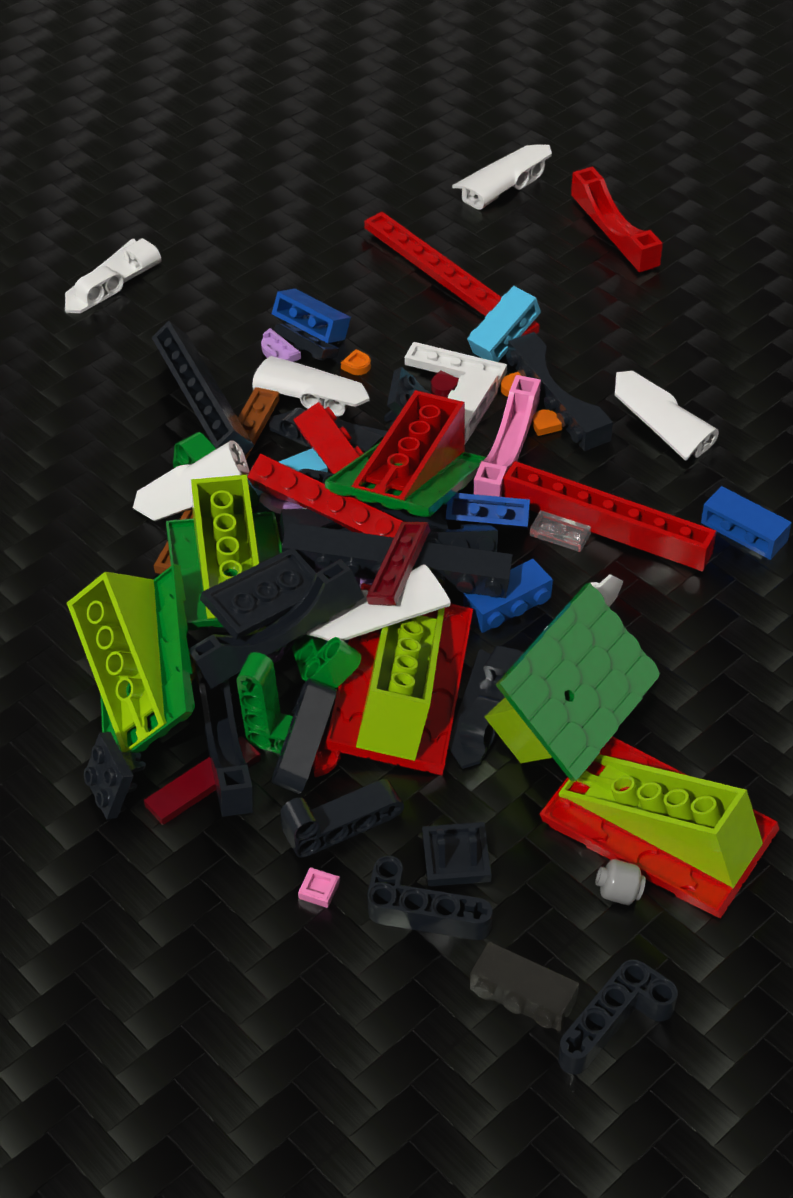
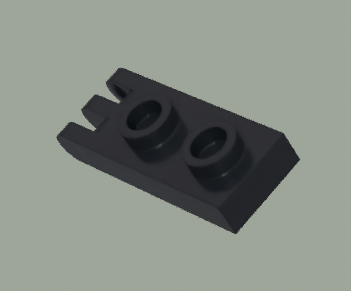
M277 324L275 326L277 334L293 342L294 347L312 353L313 358L325 361L326 358H337L340 348L331 343H326L292 324Z

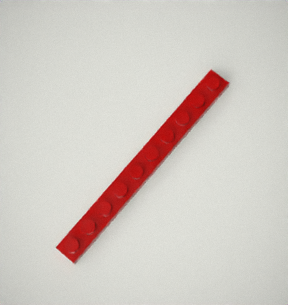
M380 212L364 221V228L484 316L492 311L500 302L501 296L384 212ZM533 321L521 336L532 332L538 333L540 324Z

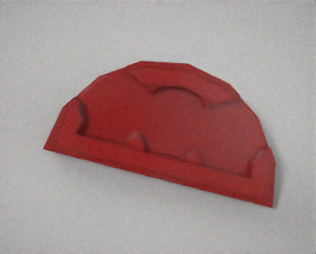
M325 726L313 762L315 778L329 773L337 766L341 759V751L324 749L329 730L327 726Z

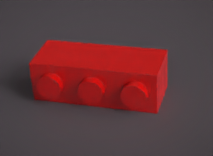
M317 402L293 419L298 430L326 464L330 473H337L364 454L358 446L352 447L349 443L352 438L343 426L338 428L334 422L337 418L329 407L324 409L320 402Z

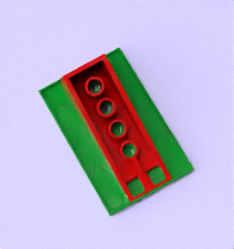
M415 390L382 441L325 480V488L337 495H353L358 500L364 502H379L390 509H406L413 515L422 517L432 516L442 504L445 505L459 490L464 489L475 478L481 461L486 458L465 452V402Z

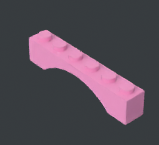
M520 375L515 376L493 447L485 460L481 461L474 478L475 495L502 497L503 477L513 462L518 460L533 421V415L536 413L539 405L540 379Z

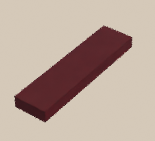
M401 522L366 596L369 605L397 604L429 534L430 527L428 522Z
M240 736L238 738L240 748L249 768L261 760L260 753L243 736ZM210 757L144 800L146 808L162 825L216 790Z

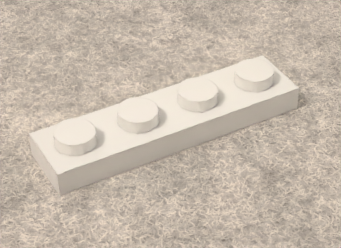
M417 342L412 343L405 356V365L436 373L441 370L457 378H460L462 374L464 375L470 366L497 373L498 388L501 385L502 378L507 373V364Z

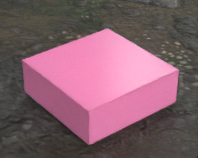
M310 867L299 889L298 898L328 908L340 883L339 876Z

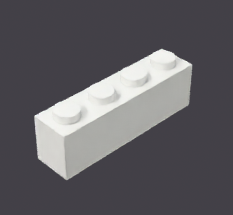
M470 366L466 373L460 376L455 390H451L448 395L450 399L465 402V444L498 393V374Z

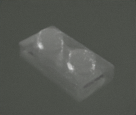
M541 510L530 528V536L581 552L591 533V526Z

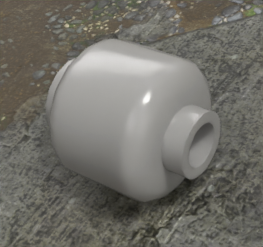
M617 859L610 860L606 867H600L596 876V885L600 886L602 898L624 905H630L634 900L641 898L646 882V877L642 875L639 866Z

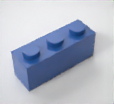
M297 289L277 291L272 315L326 343L345 340L351 319L350 316Z
M723 486L706 501L703 506L701 523L707 527L716 530L770 560L788 541L792 522Z
M456 493L447 502L446 521L459 524L487 523L492 527L528 530L530 499Z
M531 559L510 570L506 598L464 593L463 606L473 608L471 621L483 633L491 628L500 626L503 622L515 616L522 615L525 611L538 604L541 605L547 602L552 596L553 579L534 559Z

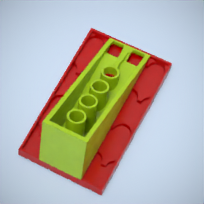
M362 583L361 590L369 591L372 585ZM451 604L448 607L349 639L348 645L360 652L361 662L357 669L338 686L324 749L341 751V753L363 758L368 757L380 762L393 765L399 764L402 767L442 775L446 762L473 608Z
M613 736L577 781H571L567 777L540 812L542 821L549 824L552 829L585 844L588 849L610 860L617 859L639 866L646 880L674 893L677 898L720 919L756 866L757 861L762 857L771 840L779 831L777 821L752 809L747 790L688 776Z

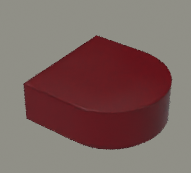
M440 370L432 378L431 390L435 395L448 397L450 391L455 390L459 378Z

